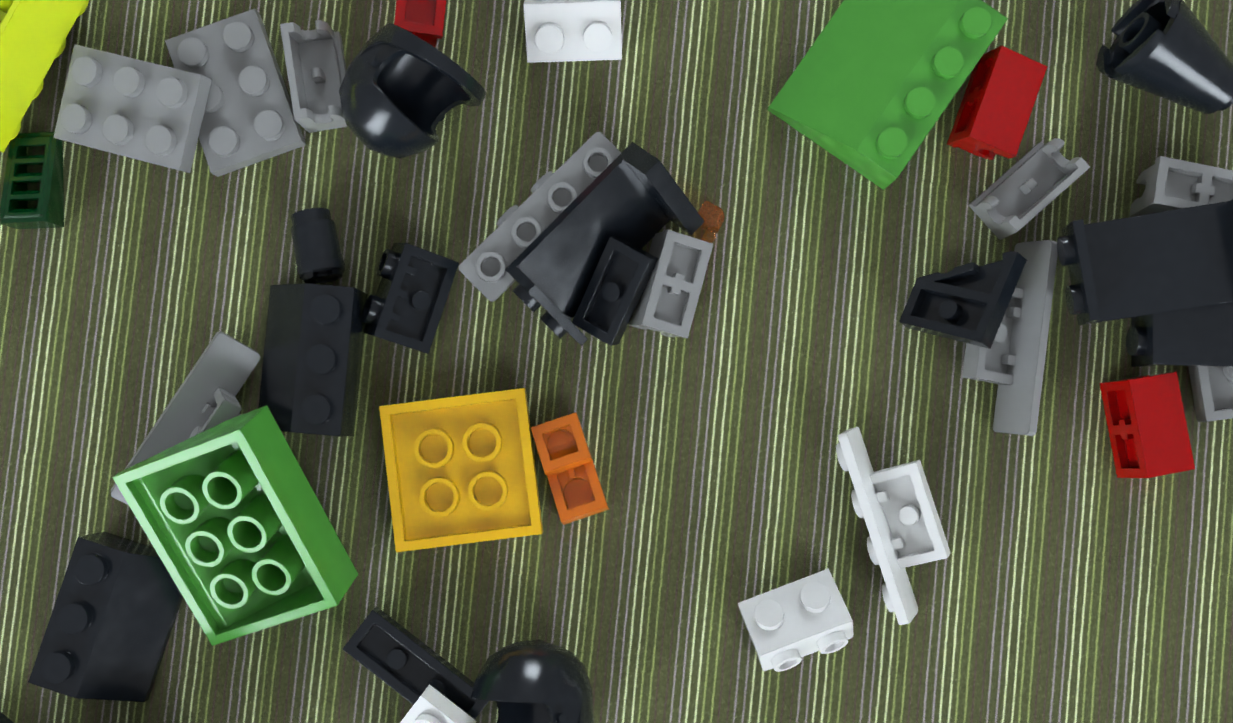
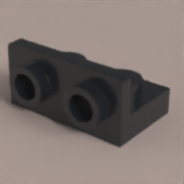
M394 243L391 250L387 248L383 252L377 268V276L382 277L376 295L371 294L368 297L362 311L361 321L366 323L364 333L429 354L459 262L408 243Z

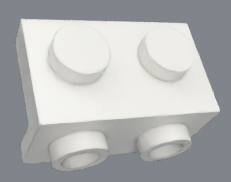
M524 0L527 63L622 60L621 0Z
M829 568L738 603L763 671L772 668L776 672L791 669L802 661L801 657L819 650L821 654L833 653L848 644V639L854 636L853 620Z

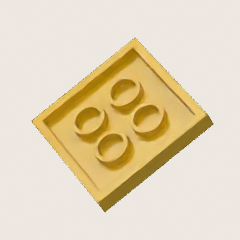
M526 388L379 406L396 552L543 533Z

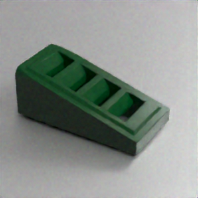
M54 132L18 133L16 138L10 140L0 205V224L14 229L64 227L63 140L53 138ZM46 146L45 155H27V147ZM27 165H43L42 172L27 173ZM27 183H41L40 190L27 191ZM27 201H38L37 208L27 209Z

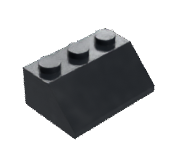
M308 283L270 286L258 408L267 405L281 431L340 437L354 436L365 323L361 321V316L368 295L355 287Z
M105 531L77 538L28 683L78 699L145 702L149 699L183 598L154 547Z

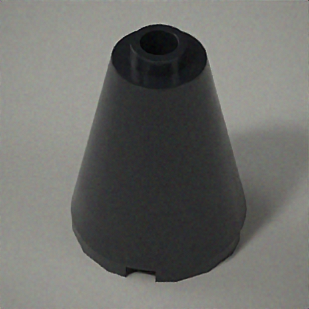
M1138 0L1111 29V32L1116 34L1117 37L1110 49L1102 44L1098 53L1096 65L1102 74L1204 114L1223 111L1233 104V64L1183 0Z

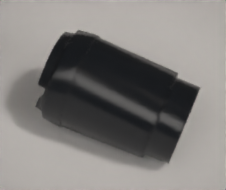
M310 208L292 214L293 226L291 227V234L299 278L308 284H324L342 278L345 271V263L335 222L331 219L330 210L326 208Z

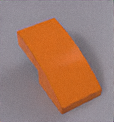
M575 412L530 427L561 523L565 525L609 510L577 413Z

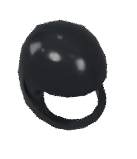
M387 23L365 43L348 66L339 89L340 103L346 125L368 149L399 159L424 152L438 143L439 136L436 134V126L439 121L445 118V114L460 104L480 106L486 95L485 89L457 63L426 41L393 23Z
M542 640L520 641L507 645L488 657L475 679L471 698L496 701L498 708L497 723H594L593 692L585 665L572 652L560 646Z

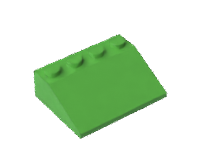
M844 0L767 110L885 190L898 178L1008 18L982 0Z
M267 405L226 420L112 477L212 646L338 606L358 576L357 570Z

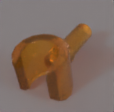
M705 201L698 212L705 221L700 227L706 230L701 240L713 243L725 216L720 207Z

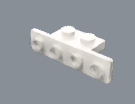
M854 427L838 435L839 443L836 445L837 458L841 468L845 472L849 471L855 489L851 493L852 504L857 516L864 518L870 535L867 537V549L873 564L880 566L885 581L882 585L885 605L889 612H895L899 625L909 624L918 613V605L905 568L946 559L951 552L921 461L916 460L874 472L859 427Z

